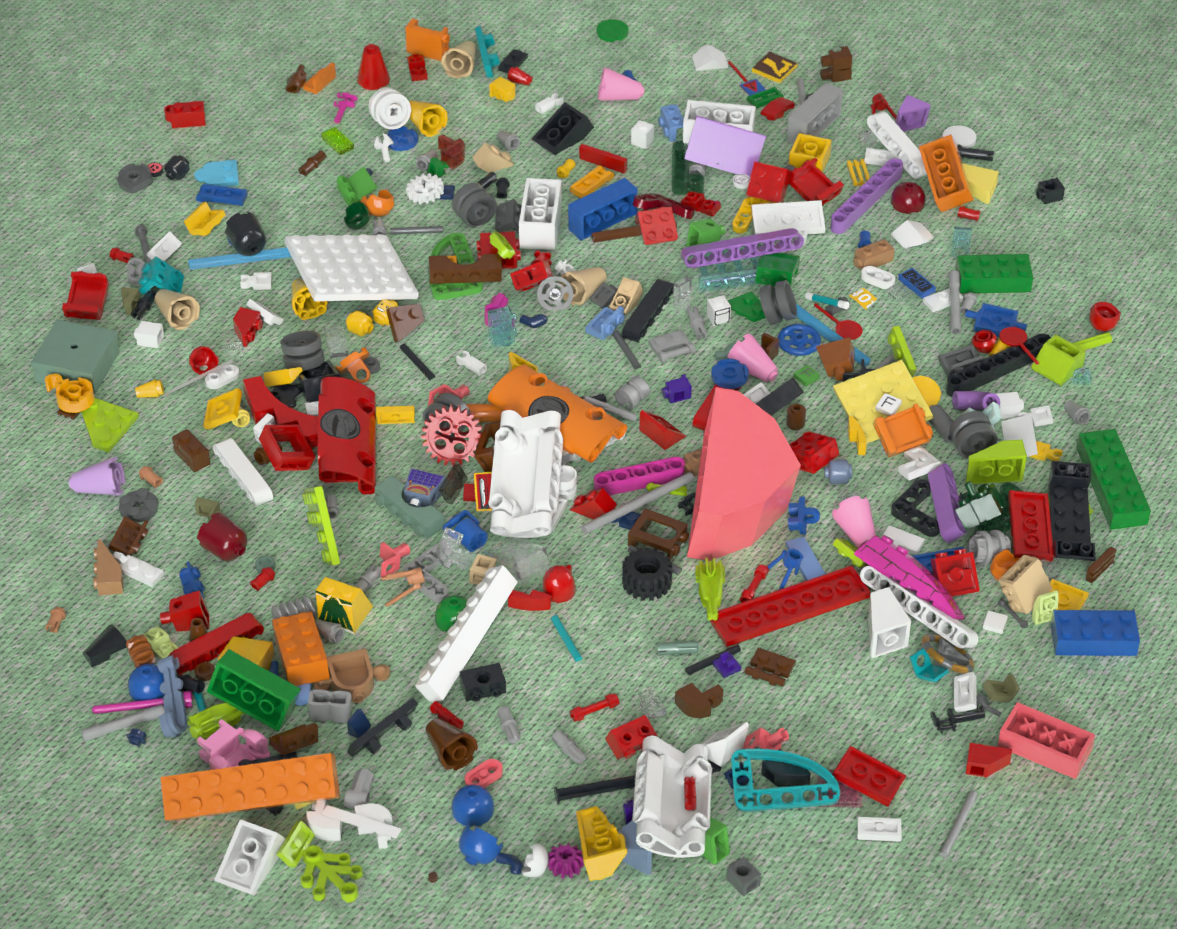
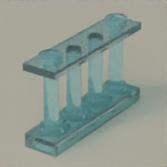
M746 245L741 246L739 250H743ZM724 249L722 254L726 253L728 249ZM707 252L704 257L709 256L711 252ZM761 256L740 259H751L753 269L743 270L740 260L733 261L736 271L726 272L723 263L716 264L719 273L708 274L706 266L699 267L701 272L698 283L699 291L706 292L760 285L755 280L759 264L758 258H761Z

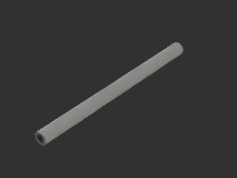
M688 472L582 525L581 529L584 534H588L694 481V476L691 472Z

